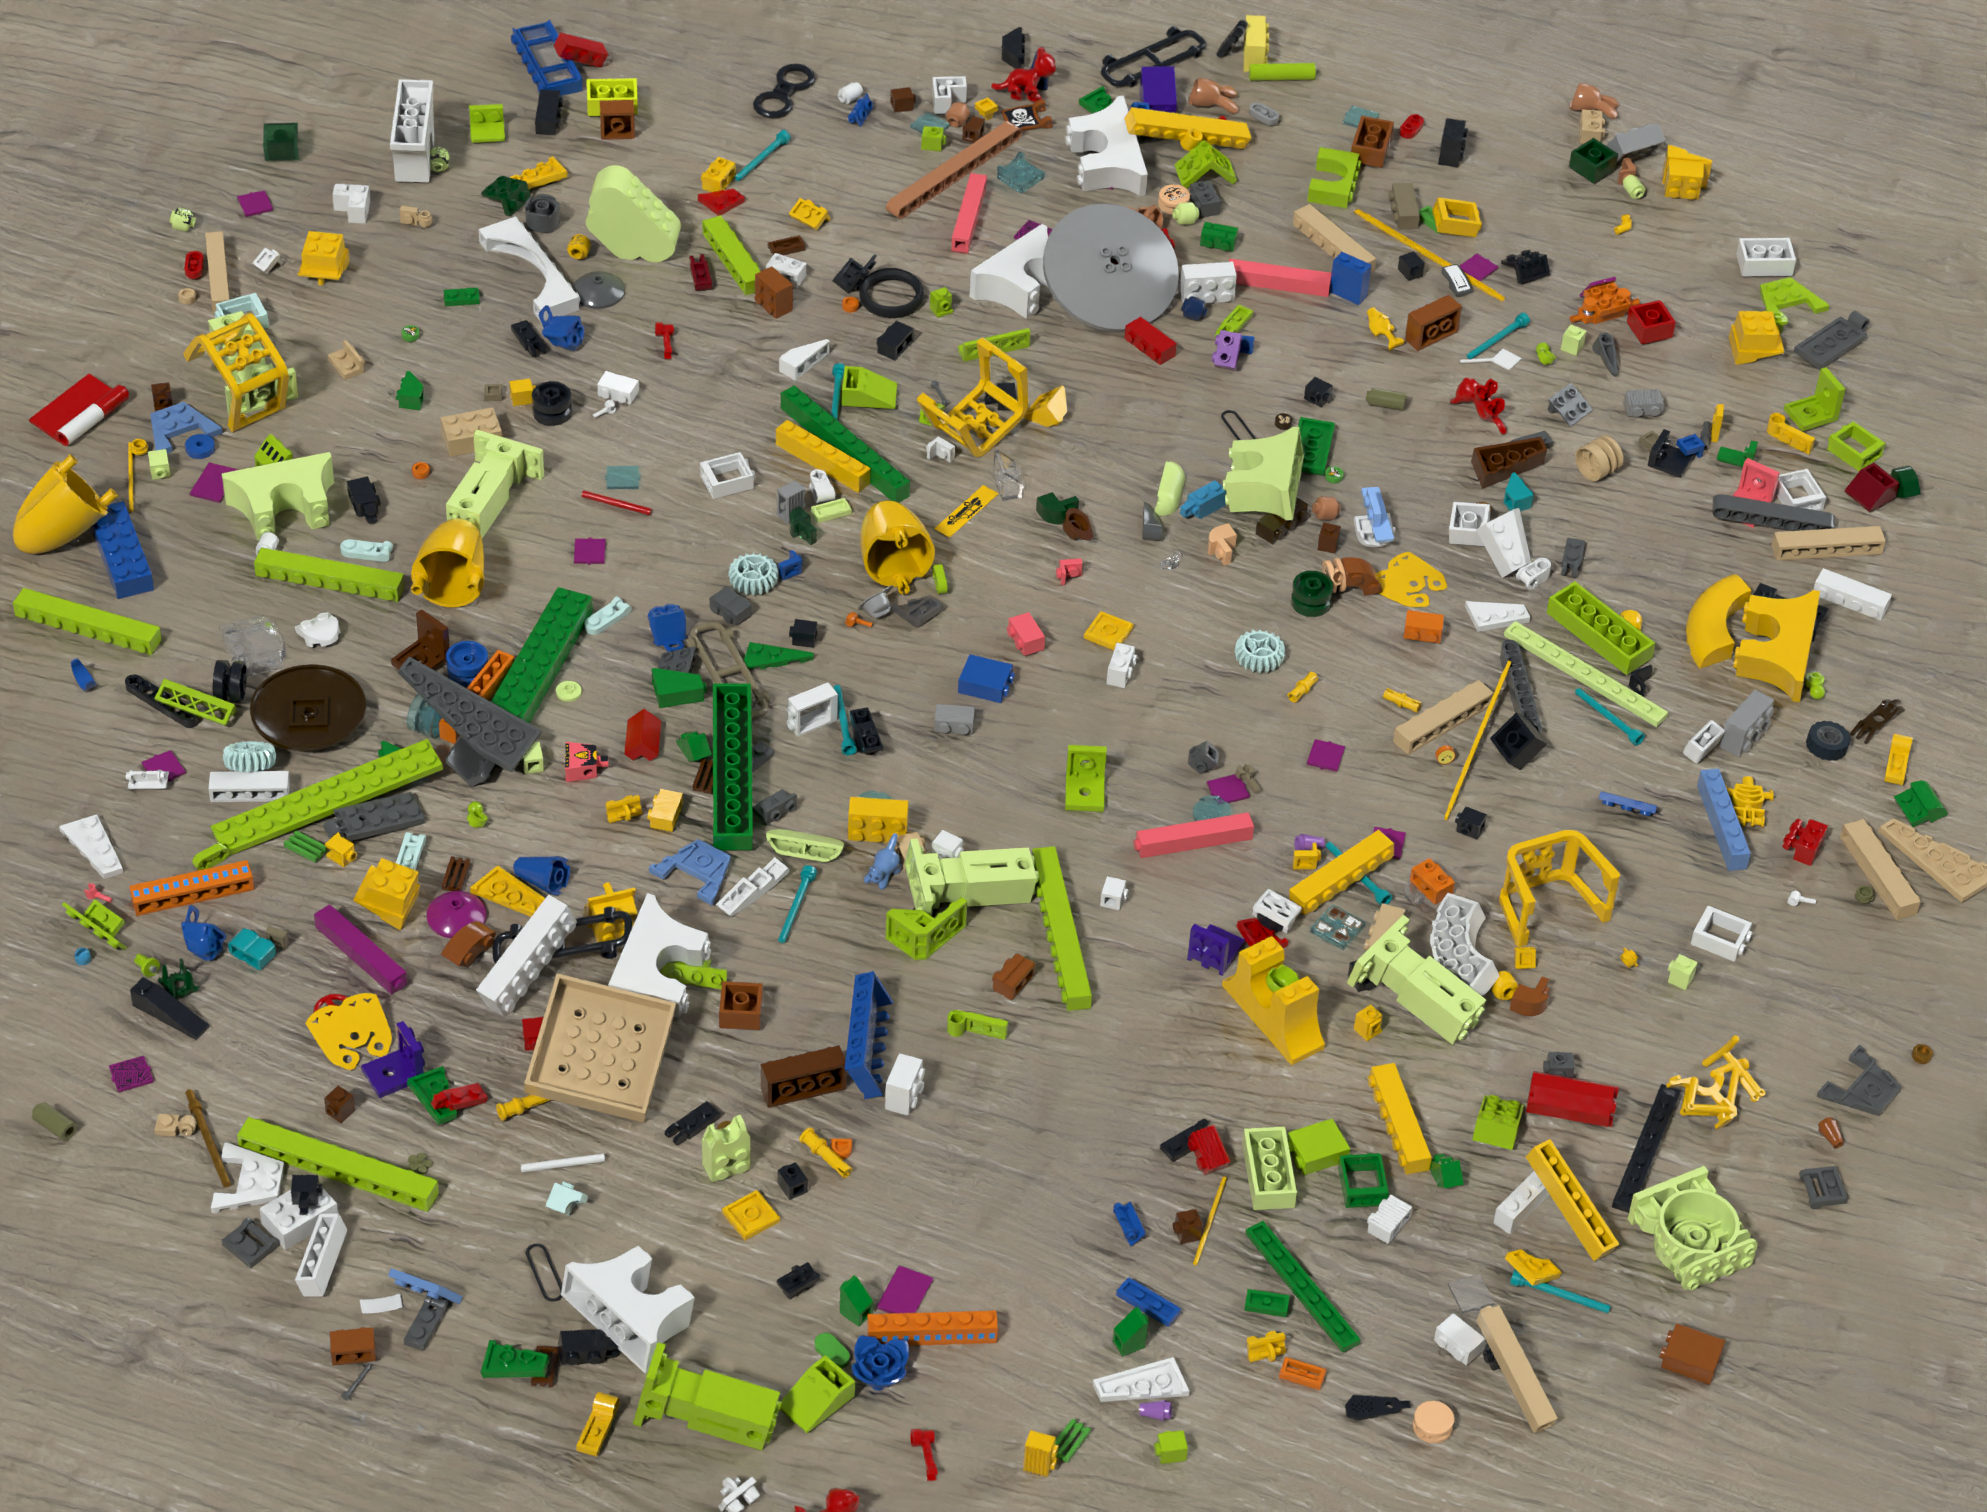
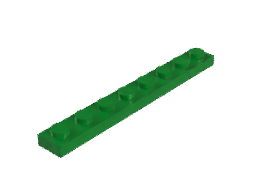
M1261 1221L1247 1228L1245 1235L1339 1350L1344 1353L1359 1345L1361 1341L1359 1336L1266 1223Z

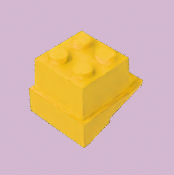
M1668 145L1662 170V184H1664L1665 197L1698 200L1700 189L1707 188L1712 160L1688 153L1685 149Z
M308 231L301 254L302 263L298 276L317 278L318 285L320 286L325 284V279L339 280L350 261L349 249L345 248L343 234Z
M1738 311L1735 323L1731 324L1728 336L1735 365L1754 362L1759 358L1784 353L1773 311Z
M381 858L377 867L371 864L353 901L380 916L381 920L401 930L419 894V872Z
M610 882L603 884L606 894L588 898L587 904L583 909L584 917L604 914V908L610 906L614 907L616 911L629 913L632 917L633 928L638 916L635 906V887L613 892ZM616 919L613 923L599 922L587 925L588 928H592L597 942L618 939L624 934L623 919Z

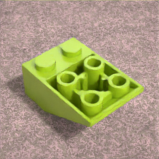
M844 367L842 406L895 409L896 382L863 367Z
M1484 1095L1472 1140L1513 1150L1524 1105L1516 1100L1507 1101L1500 1099L1496 1095Z
M824 1355L807 1369L781 1400L780 1410L802 1430L809 1433L855 1396V1381Z

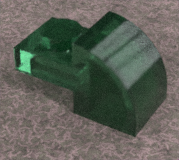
M798 506L790 513V535L793 538L800 536L801 539L813 545L817 542V529L811 524V516Z

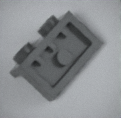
M781 789L752 806V812L768 825L797 808V795L795 793L789 795Z

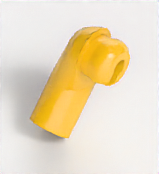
M1629 214L1622 215L1621 225L1614 227L1616 235L1631 229L1632 219H1630Z

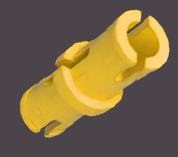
M1309 672L1303 680H1299L1295 688L1287 694L1288 699L1296 703L1303 694H1307L1311 686L1318 681L1317 674Z
M1386 688L1383 694V699L1397 704L1400 708L1410 709L1415 713H1418L1422 705L1421 701L1412 699L1407 694H1401L1390 688Z

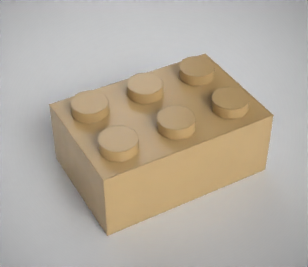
M493 407L440 417L441 434L450 457L475 452L474 433L476 430L502 437V430Z

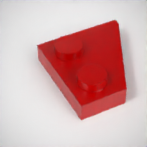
M735 189L699 194L698 201L720 216L744 203L745 197Z
M1255 917L1237 922L1236 927L1249 947L1271 936L1282 948L1287 947L1289 943L1286 938L1281 940L1275 936V931L1265 928Z

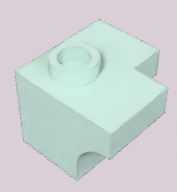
M562 1181L561 1185L554 1183L545 1206L570 1216L574 1206L580 1203L586 1204L588 1195L573 1190L574 1185Z

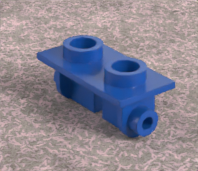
M868 93L865 94L864 98L858 99L857 104L853 108L854 110L848 115L850 123L858 122L859 126H862L871 112L873 103Z
M1131 1202L1126 1205L1116 1203L1113 1206V1212L1120 1223L1125 1238H1127L1129 1245L1132 1247L1146 1235V1232Z

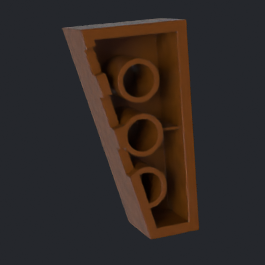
M1542 437L1474 448L1471 463L1483 489L1510 478L1514 472L1518 475L1544 464L1547 448Z

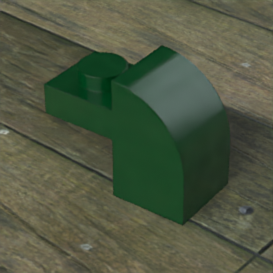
M1907 465L1891 470L1889 475L1899 482L1896 497L1908 498L1921 494L1918 477L1911 466Z
M1051 492L1037 497V513L1044 521L1051 524H1063L1068 509H1079V499L1076 496L1059 501L1055 494Z

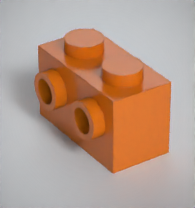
M1407 610L1403 639L1440 643L1444 615Z
M1430 858L1411 869L1410 882L1434 905L1441 902L1447 893L1453 894L1454 880Z

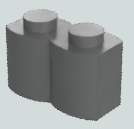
M724 587L709 598L711 611L723 616L727 623L737 625L752 614L751 603L744 597L738 596L729 587Z

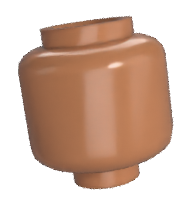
M959 102L953 103L946 112L947 122L953 127H962L970 116L967 105Z
M1321 496L1313 503L1312 512L1315 513L1316 518L1319 520H1334L1340 514V503L1334 497Z

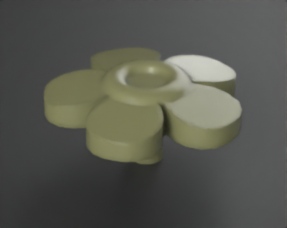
M418 1153L417 1157L410 1155L408 1158L410 1163L409 1170L415 1172L418 1169L419 1174H425L427 1168H430L432 1165V1161L426 1159L424 1153Z

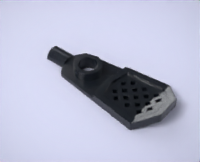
M1352 1395L1345 1404L1346 1416L1356 1421L1396 1414L1401 1409L1411 1408L1410 1400L1400 1401L1396 1397ZM1386 1405H1390L1392 1408L1389 1409V1408H1386L1385 1406H1386Z

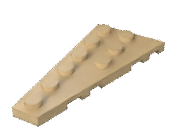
M1894 818L1880 826L1879 832L1961 903L1987 887L1986 863L1982 861L1978 863L1970 859V855L1943 842L1939 844L1932 840L1933 837L1927 834L1923 836L1915 832V828Z

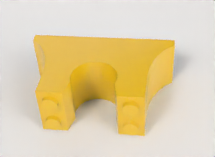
M1812 590L1803 596L1790 599H1774L1750 595L1749 602L1745 601L1742 623H1745V631L1754 635L1767 636L1772 640L1766 642L1755 639L1741 640L1740 647L1736 646L1733 668H1736V676L1770 683L1783 690L1792 701L1800 703L1820 591Z
M1271 936L1239 952L1236 973L1222 980V986L1291 1065H1294L1325 1049L1317 1018L1319 988L1308 976L1274 993L1268 988L1266 984L1267 973L1272 968L1276 969L1283 965L1285 960L1284 949Z

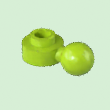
M1541 342L1536 346L1539 361L1545 365H1548V363L1552 364L1556 356L1550 352L1549 345Z
M1819 672L1808 673L1805 678V685L1810 688L1811 697L1817 700L1825 695V689L1823 688L1825 679Z
M473 801L468 805L467 821L474 828L484 827L488 817L483 813L482 804L478 801Z

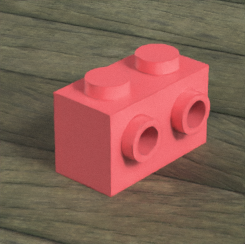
M1029 612L1009 618L1008 636L1013 638L1016 648L1020 649L1024 656L1044 650L1045 636Z

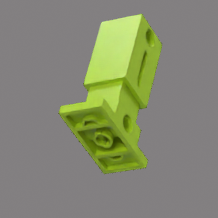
M657 1342L633 1425L641 1427L643 1419L648 1420V1417L661 1420L664 1414L687 1421L688 1429L762 1451L764 1444H769L782 1403L778 1401L779 1391L704 1369L703 1375L677 1368L679 1361L666 1358L667 1354L663 1353L666 1344Z

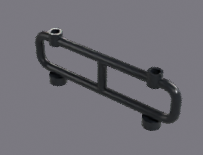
M1171 26L1166 33L1168 37L1118 60L1112 54L1105 56L1102 61L1104 67L1101 69V75L1112 86L1121 87L1128 85L1132 88L1137 84V80L1141 78V71L1133 75L1127 74L1122 80H1115L1107 72L1143 55H1146L1155 63L1151 67L1169 66L1189 56L1197 59L1200 57L1201 51L1205 49L1206 41L1193 30L1180 31L1176 26ZM1186 36L1194 38L1200 44L1198 46L1192 45L1187 51L1164 61H1161L1152 53V51Z
M609 906L604 908V914L576 918V927L599 922L613 923L616 919H623L624 934L618 939L566 948L565 938L563 945L555 951L551 959L601 950V956L605 959L615 958L617 956V947L625 945L632 930V917L625 911H616L614 907ZM520 924L510 925V931L503 932L495 938L492 953L495 964L501 957L502 942L506 939L514 940L523 929Z

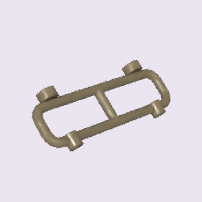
M714 621L693 627L690 630V638L684 640L685 648L696 647L695 652L697 650L714 683H723L720 677L741 671L747 683H751V690L755 700L761 706V709L751 712L752 720L764 716L769 708L767 703L770 702L768 692L760 691L732 641L734 639L732 629H725L722 624ZM710 629L718 630L722 642H725L737 665L716 671L697 634Z

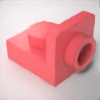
M1081 558L1059 561V568H1056V577L1060 579L1061 585H1065L1066 577L1082 576L1083 563Z

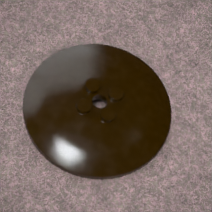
M317 664L293 666L271 675L259 685L250 703L251 721L256 731L268 742L294 751L321 750L346 740L359 728L366 714V698L359 683L344 671ZM307 712L313 713L311 715H305V713Z

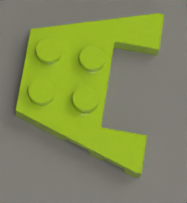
M1791 277L1760 284L1759 290L1762 302L1766 308L1765 311L1780 312L1779 309L1807 303L1814 314L1829 310L1830 305Z

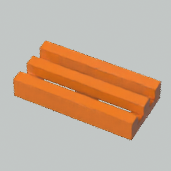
M1285 1357L1279 1378L1320 1390L1327 1369Z

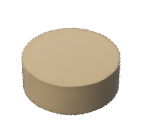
M191 288L180 290L178 293L179 301L183 304L195 302V290Z

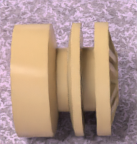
M1603 435L1594 439L1591 443L1578 448L1575 460L1581 474L1586 479L1594 482L1620 469L1623 465V453L1613 438Z

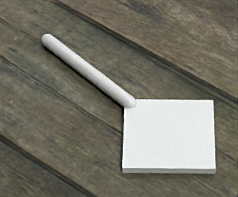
M1502 349L1493 358L1460 360V363L1493 362L1510 371L1522 358Z

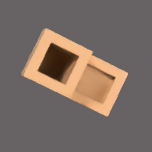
M1229 523L1212 529L1208 540L1209 556L1215 554L1224 566L1231 564V549L1236 547L1237 534Z

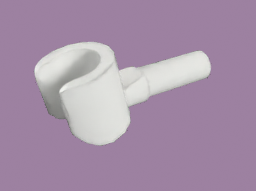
M607 400L604 404L605 408L594 413L593 417L596 418L605 413H615L614 401Z
M1798 891L1791 892L1787 901L1791 906H1797L1799 902L1816 904L1815 899L1805 898Z

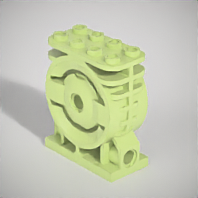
M1705 1166L1635 1193L1628 1220L1632 1225L1638 1224L1642 1231L1654 1234L1653 1244L1659 1260L1667 1268L1675 1272L1674 1277L1678 1281H1682V1288L1690 1291L1705 1283H1712L1724 1275L1729 1276L1741 1268L1746 1269L1750 1267L1758 1245L1755 1239H1750V1232L1747 1229H1743L1744 1225L1739 1222L1738 1215L1733 1206L1723 1197L1715 1194L1716 1189L1707 1179L1708 1170ZM1718 1244H1721V1250L1716 1252Z

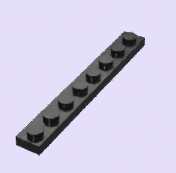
M1661 1084L1613 1200L1612 1208L1629 1213L1633 1195L1640 1192L1681 1090L1673 1087L1667 1088L1666 1085Z

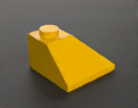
M1062 385L1039 395L1027 410L1024 418L1045 427L1059 425L1067 413L1065 387Z

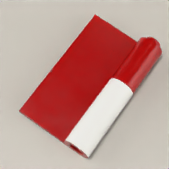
M88 373L32 416L29 422L62 445L68 446L128 400L129 391L125 386L116 385L112 389Z

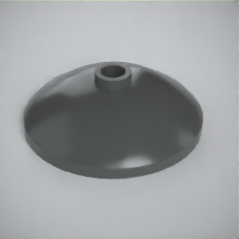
M594 271L582 275L574 282L572 288L580 296L579 304L593 309L614 306L622 300L625 293V287L621 279L604 271Z

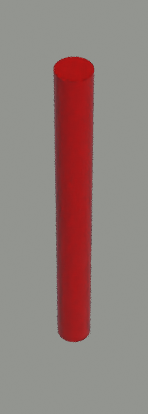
M583 490L581 495L583 498L649 516L652 513V508Z

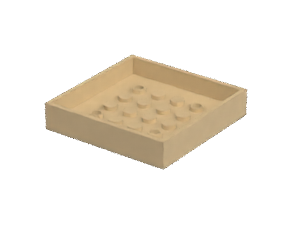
M557 973L525 1079L524 1093L644 1123L674 1019L676 1003ZM579 1012L582 1015L580 1017L575 1016V1013ZM636 1027H639V1028H641L642 1030L638 1032V1031H635L634 1029H635ZM563 1067L566 1070L564 1072H561L558 1069ZM624 1082L626 1086L621 1087L619 1083Z

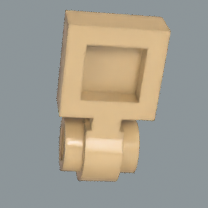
M401 205L400 223L417 225L419 222L423 228L431 226L432 215L429 211L418 213V208Z
M158 1114L154 1129L155 1135L176 1137L177 1131H180L182 1135L190 1136L195 1132L196 1119L191 1115H185L180 1120L179 1115Z

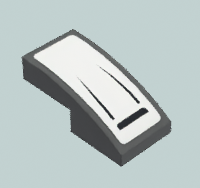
M1458 264L1442 267L1441 273L1449 281V288L1456 296L1472 293L1471 285Z

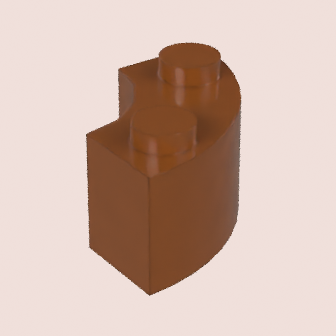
M1356 557L1341 558L1345 569L1347 586L1359 587L1363 591L1364 596L1382 593V587L1375 569L1369 562Z
M480 921L471 922L462 927L449 940L441 955L458 966L469 967L480 953L488 950L493 945L497 932Z

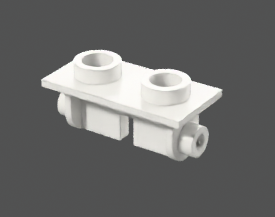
M130 770L126 772V779L129 780L128 789H166L169 772L162 770L146 772Z

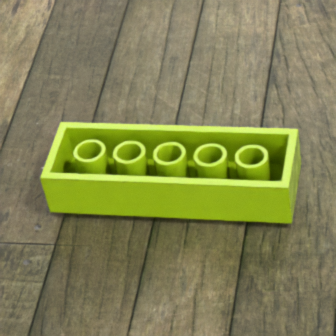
M1574 581L1549 597L1546 613L1624 674L1628 675L1652 659L1655 642Z

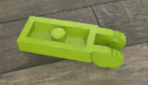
M1238 304L1221 323V326L1215 333V337L1217 334L1220 335L1221 330L1238 333L1253 317L1254 311Z

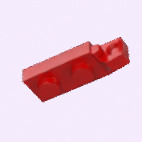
M479 1083L441 1091L433 1096L431 1105L434 1109L447 1107L452 1111L486 1103L488 1096Z

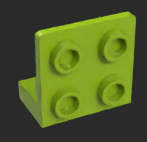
M503 104L470 105L471 142L505 141Z

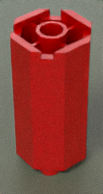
M1533 1071L1526 1112L1612 1127L1614 1115L1610 1114H1615L1619 1087Z

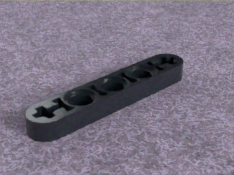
M136 674L126 677L125 686L129 693L186 728H193L198 725V716L183 710L172 712L171 710L174 707L158 703L155 700V696L159 687ZM144 691H152L151 694H143ZM164 691L161 697L169 699L173 696Z

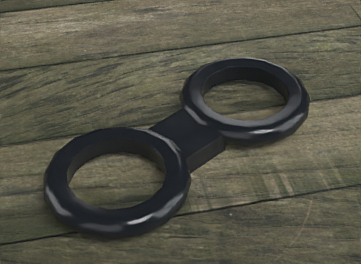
M789 64L780 68L776 74L778 84L774 87L773 91L761 93L754 99L753 108L757 114L770 119L786 116L792 109V100L789 97L793 92L807 89L813 85L815 74L811 68L802 64ZM791 71H799L805 73L808 79L801 83H790L783 76ZM767 99H779L785 103V107L778 111H768L763 109L760 104Z

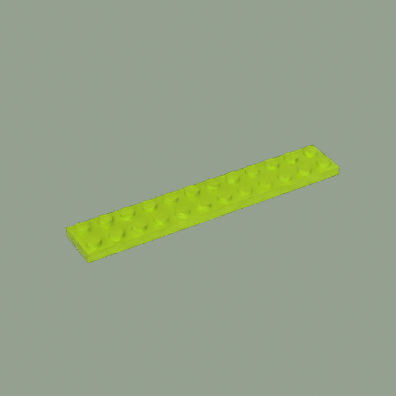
M427 738L211 825V831L216 841L223 843L229 849L230 856L334 814V809L359 804L443 770V765Z

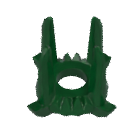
M180 958V973L174 972V974L171 973L168 976L167 966L164 964L162 966V978L159 977L157 980L164 986V990L174 998L195 993L200 987L195 986L192 973L185 967L183 958ZM182 981L184 985L175 987V982Z

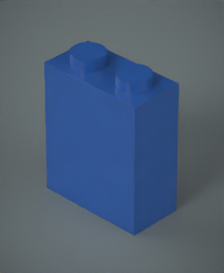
M1341 252L1333 260L1329 292L1360 305L1368 296L1372 265Z
M969 654L958 680V693L1002 703L1004 696H1008L1009 684H1012L1014 681L1013 664Z

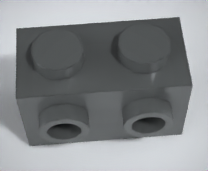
M1210 180L1190 184V201H1192L1195 207H1198L1200 218L1220 215L1221 200Z

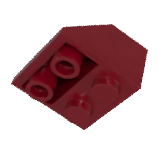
M1872 463L1859 471L1844 492L1868 512H1871L1895 499L1899 482L1876 463Z

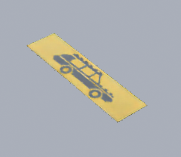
M982 485L934 529L950 538L999 493Z

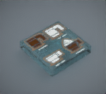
M1332 904L1311 927L1310 932L1344 950L1365 927V922Z

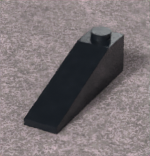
M144 977L130 989L132 1006L195 1040H198L209 1028V1024L159 985Z

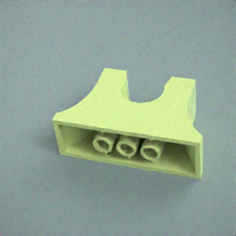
M1292 427L1281 434L1262 439L1234 440L1232 448H1229V457L1233 459L1232 471L1227 472L1226 479L1223 480V490L1227 492L1225 502L1226 505H1229L1230 512H1268L1281 516L1285 520H1293L1304 458L1300 428Z
M330 452L222 473L226 505L232 506L245 514L253 526L257 541L260 540L265 532L276 535L275 515L283 510L293 509L302 512L305 515L306 523L311 529L330 526L328 503L325 495L330 486L334 484Z

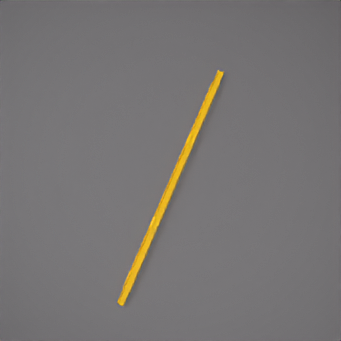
M1358 208L1356 211L1354 210V213L1361 216L1364 220L1442 267L1452 265L1371 215L1362 212ZM1464 272L1470 284L1500 301L1505 300V297L1494 289Z
M1511 661L1507 662L1448 804L1444 820H1448L1508 674Z

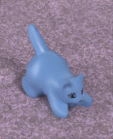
M897 833L892 835L886 848H882L876 853L874 864L869 868L870 871L864 878L865 883H877L879 889L883 890L888 885L890 874H898L901 871L902 861L894 850L897 843Z

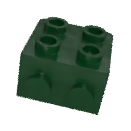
M506 176L498 177L481 192L482 197L501 201L506 216H512L531 197L527 181Z

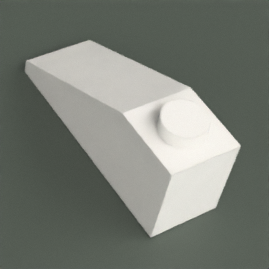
M825 339L790 349L779 358V372L796 381L829 354L830 341Z

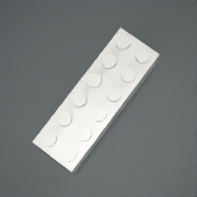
M551 895L545 898L476 989L487 1007L503 1017H506L508 1013L514 1010L517 1001L526 994L529 985L538 978L542 968L551 961L552 955L563 945L564 939L576 927L577 921L566 904Z

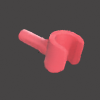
M93 883L88 884L89 890L84 889L88 899L100 898L109 903L112 901V898L98 892Z

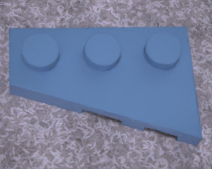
M393 1268L390 1269L388 1274L389 1277L395 1279L394 1284L404 1288L410 1285L411 1290L420 1294L425 1291L427 1296L437 1300L441 1297L460 1305L463 1296L442 1286Z

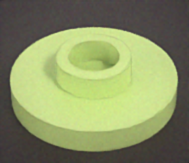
M564 681L557 686L556 695L562 701H575L581 696V686L574 681Z

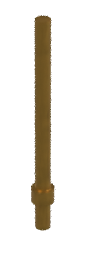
M188 1089L185 1094L189 1102V1110L191 1114H194L224 1188H227L231 1185V1182L202 1114L203 1108L200 1101L196 1099L193 1090Z

